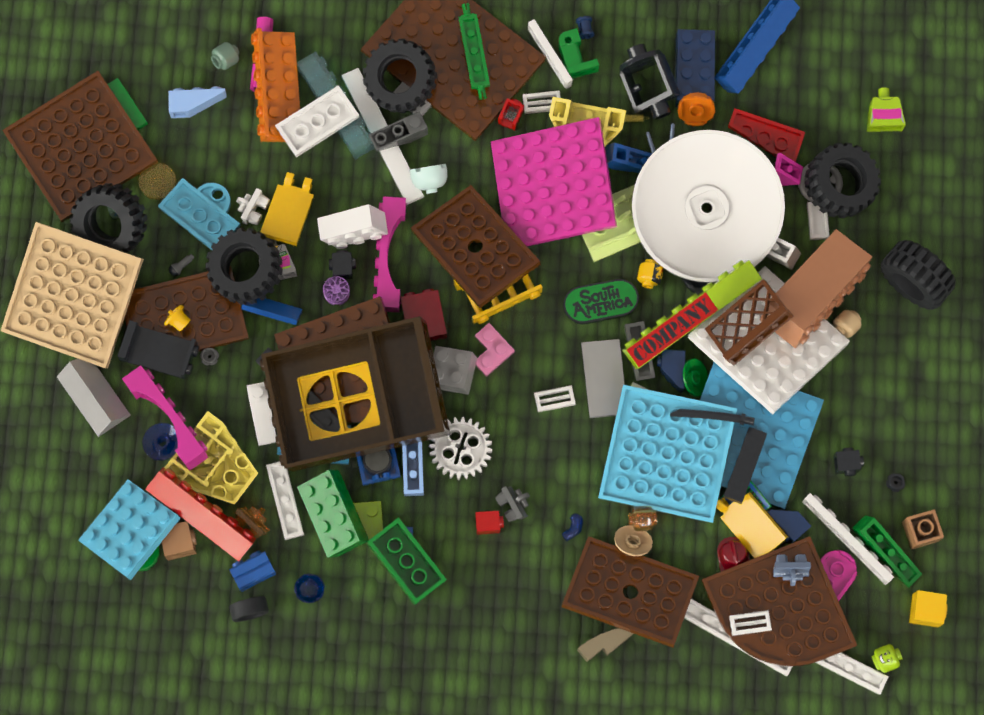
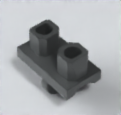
M511 486L503 487L501 489L502 492L495 499L500 506L507 503L510 504L511 509L504 513L508 522L528 517L524 508L529 506L526 501L530 497L529 493L522 494L520 488L514 492Z

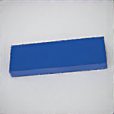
M258 298L256 299L257 303L250 304L248 301L246 305L242 304V310L297 325L302 314V309L266 298L264 300Z

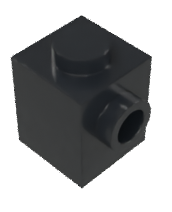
M338 250L336 253H332V259H329V270H333V276H339L345 280L353 279L352 270L356 269V258H352L351 252L347 250Z
M844 448L833 455L835 474H845L847 477L857 475L856 473H859L861 467H864L863 455H860L859 450H854V448Z

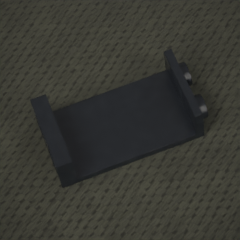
M130 320L118 353V358L126 363L137 366L141 365L143 368L186 380L187 376L192 373L194 366L192 361L194 357H197L200 347L196 339L192 338L189 341L140 327L137 322Z

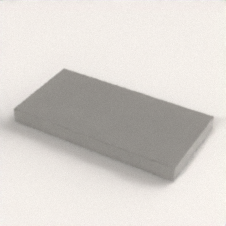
M620 340L582 342L581 348L589 418L616 416L622 387L625 385Z

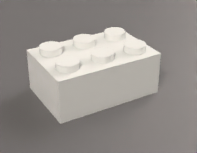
M369 204L317 218L320 240L337 249L347 248L349 244H362L365 242L364 240L381 239L383 235L388 234L385 212Z

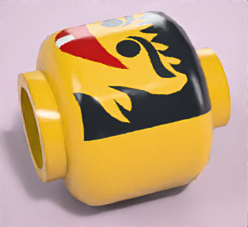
M646 259L639 266L637 280L642 283V287L653 289L654 286L661 283L663 267L655 260Z

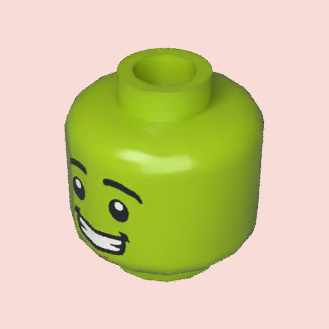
M891 644L875 649L872 656L877 671L881 670L883 673L899 668V660L903 659L899 648L894 649Z

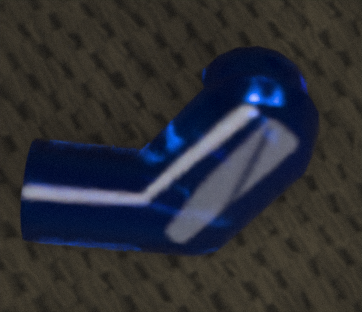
M577 513L572 514L570 517L571 528L562 533L566 542L582 531L584 521L582 516Z

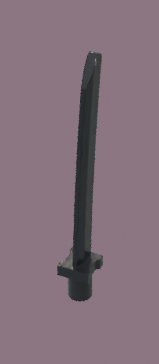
M679 409L670 413L671 417L721 420L740 423L742 426L744 424L754 426L755 418L748 417L743 413L742 415L687 409Z

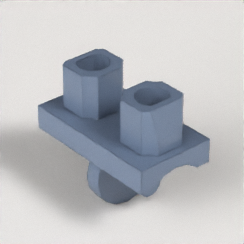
M805 554L796 555L794 558L795 562H788L786 555H777L773 577H782L783 580H790V586H795L796 580H803V577H809L811 562H807Z

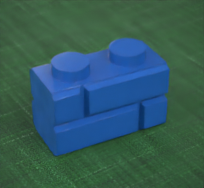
M256 551L250 555V559L245 562L243 560L237 561L232 564L233 568L229 569L241 592L276 575L265 551L262 553Z

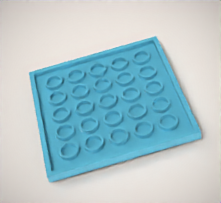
M623 385L598 498L713 523L735 422L671 417L670 413L679 409L737 414V408Z

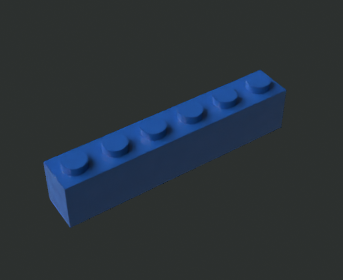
M794 0L769 1L715 76L716 81L727 92L739 93L743 90L745 83L753 76L758 65L764 61L766 54L774 47L779 36L785 32L790 21L795 18L797 11L800 9Z

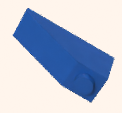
M612 143L605 147L608 168L640 173L642 167L652 155V153L617 143Z

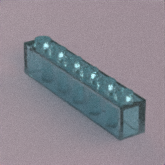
M314 52L297 62V67L317 99L337 86L335 83L337 79L332 71L328 72L325 67L327 63L323 56L319 57ZM339 86V87L341 88V90L344 92V94L346 95V93H345L344 89L342 88V86ZM361 116L337 131L355 160L374 149V145L369 137L371 132L365 130L364 126L366 125Z

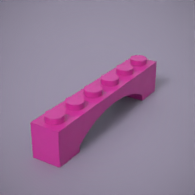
M383 197V203H379V210L385 212L388 234L383 235L381 239H377L376 250H380L379 257L375 259V269H378V276H374V287H377V294H373V299L379 296L382 297L386 312L400 313L401 292L400 289L395 288L389 274L388 251L396 228L401 221H405L406 198Z
M140 365L122 378V380L136 399L143 398L154 403L171 419L178 441V448L175 452L190 471L209 458L205 452L208 449L202 440L198 442L195 439L197 434L191 426L186 427L184 424L186 419L180 411L178 413L175 412L173 408L176 406L170 397L166 399L163 396L165 391L159 383L154 384L152 381L154 376L149 369L145 371Z

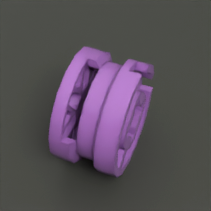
M339 276L327 279L323 285L325 300L331 305L344 304L350 295L348 282Z

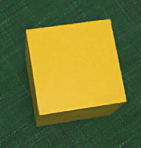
M917 590L912 594L909 623L931 627L942 626L947 615V595Z

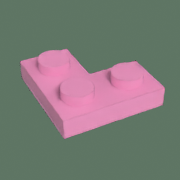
M490 323L475 335V338L487 349L477 358L476 362L477 368L487 377L509 358L515 350Z

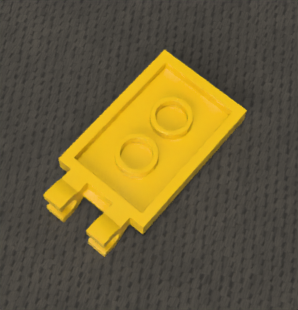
M287 172L284 185H277L260 232L267 238L297 246L314 199V194H310L312 179L305 177L302 188L293 186L294 174Z
M750 492L745 495L742 504L733 502L729 505L725 498L718 500L716 508L724 513L720 518L754 558L771 552L788 537Z

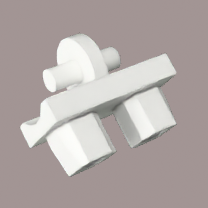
M256 188L252 197L246 194L244 199L238 197L236 200L240 204L238 211L243 213L241 216L242 223L246 225L248 223L259 225L262 215L255 212L256 208L260 207L266 210L270 204V199L262 194V190Z

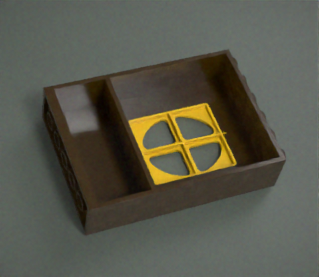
M420 316L261 354L260 366L262 371H265L266 379H264V386L266 390H269L270 398H268V405L273 410L274 416L271 417L273 427L277 430L278 435L275 436L277 447L281 449L282 455H279V460L284 469L292 472L451 435L427 322ZM347 372L360 377L367 384L368 390L363 393L342 397L337 379L338 373ZM329 376L334 398L329 401L308 405L307 395L311 387L322 377ZM369 399L371 407L365 419L354 428H348L344 405ZM335 407L337 409L340 430L338 432H330L319 428L311 421L310 413Z

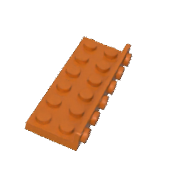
M257 28L251 35V44L254 45L252 61L255 63L253 77L257 84L255 99H258V106L256 107V116L259 117L257 133L260 136V142H285L275 125L300 110L295 32L262 31V28Z

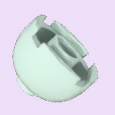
M446 164L409 170L414 186L419 190H426V194L438 192L437 188L442 187L447 180Z

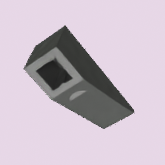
M419 111L369 134V137L378 152L428 135V127Z

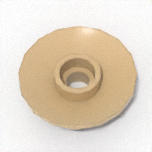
M623 526L616 531L614 537L616 546L627 555L642 556L647 554L652 548L653 541L647 531L637 526Z

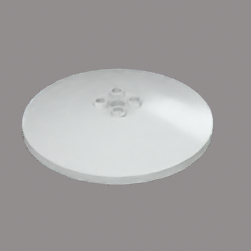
M718 130L688 132L663 144L649 157L642 167L632 196L634 227L647 253L670 273L696 282H717L719 280L717 277L725 271L728 273L734 269L733 265L740 260L743 262L749 260L755 267L766 257L776 243L784 220L785 201L780 178L769 159L749 141L737 135ZM709 203L712 206V211L704 213L701 209L702 204Z

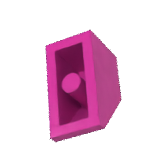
M777 153L773 167L780 178L782 186L799 185L803 166L783 154Z

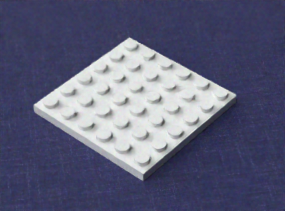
M766 266L758 272L762 280H766L775 293L785 284ZM760 280L702 322L689 334L688 339L770 413L774 414L840 353L850 341L827 320L823 319L820 322L822 323L816 332L812 331L809 334L810 337L804 345L800 343L797 348H794L774 332L735 366L727 362L705 328L762 281ZM765 286L758 292V298H766L767 289ZM746 301L743 310L751 311L753 301ZM757 301L755 311H764L765 302ZM732 313L729 316L728 323H736L738 313ZM742 314L741 324H749L750 314ZM755 314L753 324L759 325L762 315ZM718 325L712 332L715 335L721 336L723 326ZM727 326L726 336H734L735 326ZM740 327L738 337L747 335L748 327ZM725 339L724 348L727 351L732 347L733 340Z

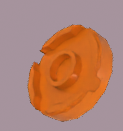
M690 93L684 96L678 104L679 118L690 126L704 125L715 114L714 101L705 93Z

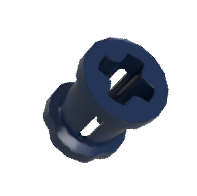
M583 16L577 18L575 21L578 24L580 39L584 40L594 37V32L591 28L592 17Z

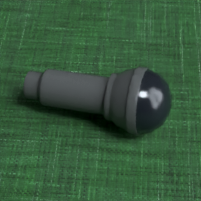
M192 254L187 255L180 262L171 264L168 269L169 273L172 276H179L182 269L192 262L194 256Z

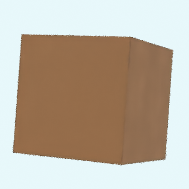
M935 509L907 517L902 521L911 550L939 542L944 538Z
M187 521L177 523L162 541L164 556L168 561L197 554L195 532Z

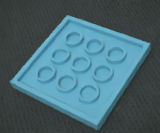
M127 480L78 541L131 580L180 520V517L130 480Z

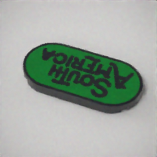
M624 279L583 285L571 289L566 294L563 309L569 319L581 325L611 320L630 315L636 309L639 294L636 287Z

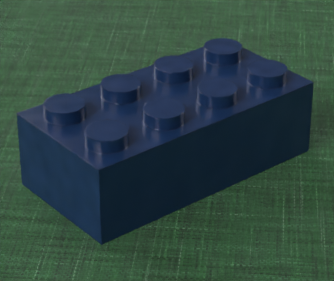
M677 30L675 82L681 95L675 97V107H678L679 101L684 96L695 92L705 93L714 101L715 30Z

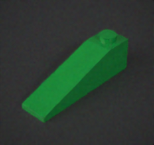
M865 515L851 528L863 543L907 587H910L922 575L919 569L874 517Z

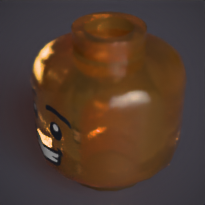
M635 506L632 509V513L628 514L629 525H633L635 531H651L654 525H657L656 510H653L651 506Z

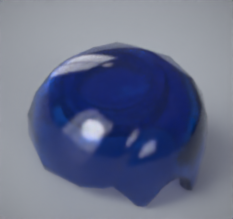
M304 574L295 582L294 592L303 603H314L324 595L325 585L323 580L315 574Z

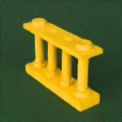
M527 274L522 278L527 291L517 295L512 285L506 289L510 299L500 303L498 297H495L491 300L493 307L484 311L467 295L476 315L472 316L473 324H482L488 321L492 315L530 298V300L539 297L542 292V285L534 287ZM454 280V286L456 290H461L462 288Z

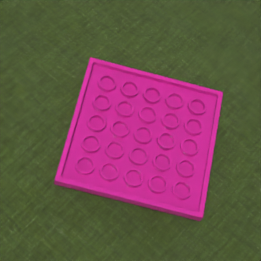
M599 117L491 141L501 217L526 246L617 227L602 125Z

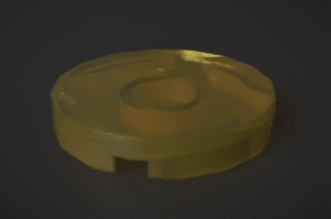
M156 163L140 173L139 187L142 193L149 199L163 200L176 186V175L168 165Z

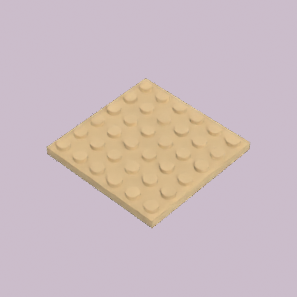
M36 222L1 331L94 365L108 368L144 259Z

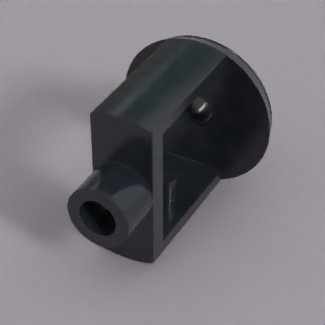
M638 44L629 48L627 53L630 59L619 68L620 76L635 114H644L651 111L654 120L670 115L672 112L668 101L681 94L665 55L661 50L647 52L644 44ZM657 64L667 91L643 103L639 94L642 87L639 83L635 84L632 74Z

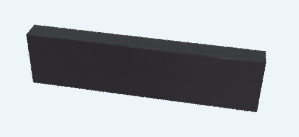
M752 427L748 428L723 498L738 504L743 503L767 433Z

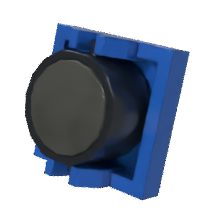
M395 448L357 457L363 486L401 478Z

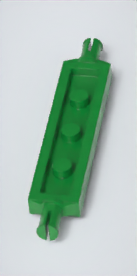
M464 3L462 4L464 15L459 17V25L471 89L478 90L479 100H482L483 94L484 100L487 98L485 88L490 86L478 17L477 14L471 13L470 4L466 3L465 7Z

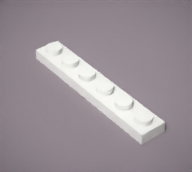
M810 493L802 501L885 585L894 578L891 569L886 565H882L878 561L877 555L872 551H868L864 547L863 541L858 537H854L850 533L849 527L844 523H840L836 519L835 513L822 505L823 502L818 496H813Z

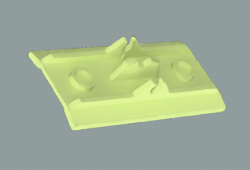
M635 185L612 194L617 227L582 235L593 262L641 243L632 217V196Z

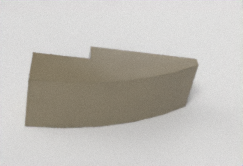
M620 628L610 630L588 640L577 651L586 662L591 660L601 650L608 656L634 633Z

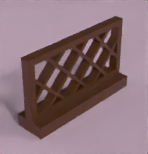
M763 279L708 325L705 330L720 349L725 360L735 366L789 321L793 314L785 307L767 281ZM765 286L767 289L766 298H758V292ZM746 301H753L751 311L743 310ZM757 301L765 302L764 311H755ZM777 302L780 307L774 312H768L769 303ZM732 313H738L736 323H728L729 316ZM742 314H750L749 324H741ZM755 314L763 315L762 322L759 325L753 324ZM718 325L723 326L721 336L715 335L712 332ZM727 326H735L734 336H726ZM740 327H748L747 335L744 337H738ZM725 339L733 340L732 347L726 351L724 348Z

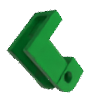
M577 28L563 32L559 37L558 44L563 65L572 79L599 71L597 59L583 61L579 49L581 39Z

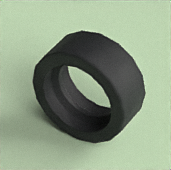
M264 596L244 599L229 606L233 622L255 619L269 612L266 597Z

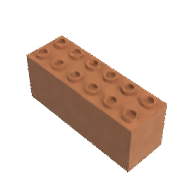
M836 229L776 292V295L785 307L790 310L793 317L775 333L794 348H797L800 343L804 345L810 337L809 334L812 331L816 332L822 323L820 322L830 317L833 312L832 309L834 307L838 308L844 300L843 297L846 294L849 296L855 289L854 285L857 282L860 284L867 275L865 273L871 267L869 263L872 256ZM777 302L769 303L768 312H774L780 307Z

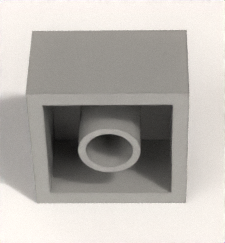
M436 346L434 359L441 390L469 395L477 357L470 351Z

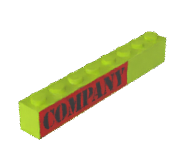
M742 260L738 261L733 265L734 269L729 273L725 271L717 277L719 279L714 284L710 282L702 288V293L691 295L686 299L688 303L684 306L679 304L671 310L673 314L667 318L664 315L656 321L657 325L655 327L644 329L640 333L642 336L637 340L632 338L625 343L626 348L622 351L635 369L642 367L762 280L749 260L744 262Z

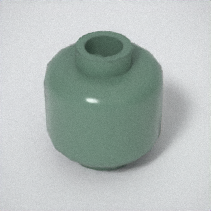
M224 42L213 49L211 61L216 68L227 70L239 61V50L234 44Z

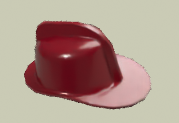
M728 537L719 543L717 556L721 572L750 560L748 550L737 537Z

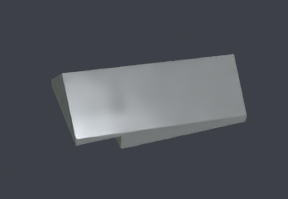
M75 359L70 361L57 376L98 437L130 416V413L96 365Z

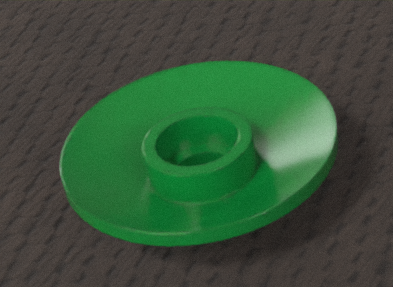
M694 358L688 360L684 365L683 381L687 391L692 396L699 397L703 393L708 374L704 364Z

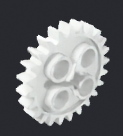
M455 417L452 424L448 420L450 433L456 432L460 435V438L454 441L448 435L431 439L435 444L429 445L431 449H434V451L430 452V456H436L432 463H439L436 467L437 470L443 468V475L449 472L450 479L454 474L457 475L458 480H460L461 475H464L466 480L468 479V474L475 477L476 470L482 473L480 466L487 467V463L484 460L491 459L487 455V453H492V449L487 447L492 445V441H486L489 438V434L483 435L485 427L478 429L479 422L472 425L471 418L468 423L465 422L464 417H462L461 422H458ZM464 433H468L467 438L464 442L465 450L461 451L458 463L454 464V461L458 454L457 447L461 446ZM476 439L479 443L477 446L471 447L468 441ZM451 450L454 456L448 459L443 456V453ZM463 457H470L472 462L469 465L463 464L461 462Z

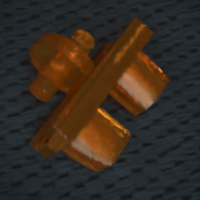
M244 506L236 510L235 513L237 515L234 519L237 520L238 525L243 528L247 523L251 527L250 531L254 534L253 537L256 539L270 531L263 524L267 520L263 516L265 512L263 507L257 510L252 506L248 510Z

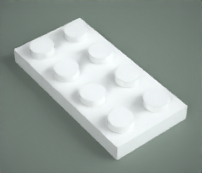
M338 85L284 119L275 127L297 158L358 119L359 114Z

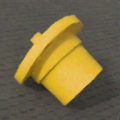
M179 305L173 311L171 309L168 311L169 315L164 325L167 326L169 323L180 332L191 319L182 310L184 306Z

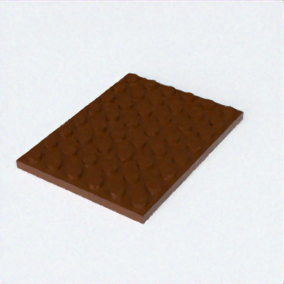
M404 0L361 48V52L370 58L372 56L370 52L373 49L377 50L380 48L379 44L382 42L387 44L388 40L391 39L395 41L405 39L421 46L434 62L435 72L437 73V79H435L436 88L435 90L432 89V96L430 99L427 98L426 101L431 104L432 108L474 141L482 135L501 113L506 99L512 100L546 61V57L473 0ZM464 3L465 7L466 3H469L471 13L477 14L490 82V86L485 88L487 98L484 100L483 94L482 100H479L478 90L471 89L459 25V17L464 15L462 4ZM396 60L386 69V72L400 83L403 82L411 87L415 82L416 68L408 60Z

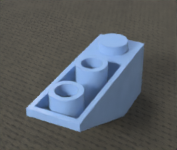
M215 86L211 87V89L195 87L192 90L176 88L173 91H168L169 114L171 118H190L227 97L225 88Z

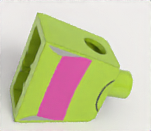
M889 88L878 89V97H873L870 102L867 132L903 131L905 119L899 97H890Z

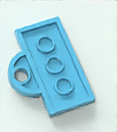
M182 178L158 205L160 210L210 250H213L211 248L213 243L217 244L219 242L218 237L221 235L225 237L228 235L227 231L230 230L236 232L237 228L241 226L239 222L227 214L231 206V199L228 191L217 183H206L196 189ZM221 191L223 196L220 199L213 198V193Z

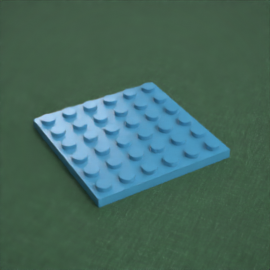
M713 362L700 401L737 408L736 415H742L743 413L748 417L755 418L754 426L748 424L742 426L740 423H734L721 486L727 488L749 427L767 433L751 480L771 505L785 509L824 400L798 391L772 414L721 367Z

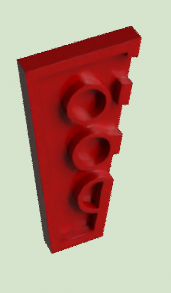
M734 108L728 128L776 157L777 153H781L796 162L805 135L804 131Z

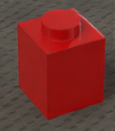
M499 511L475 513L477 535L500 533V528L504 527L503 516H499Z

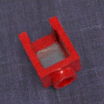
M507 98L498 117V124L515 131L524 111V105L519 100Z

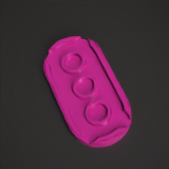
M834 550L827 552L820 560L839 602L855 580L857 567L854 558L849 553Z

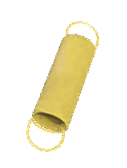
M643 114L626 115L624 122H644Z

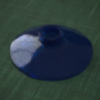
M158 423L151 426L145 432L142 445L145 453L150 458L167 460L176 454L175 450L178 448V441L174 426L168 423ZM166 441L165 446H160L161 442Z

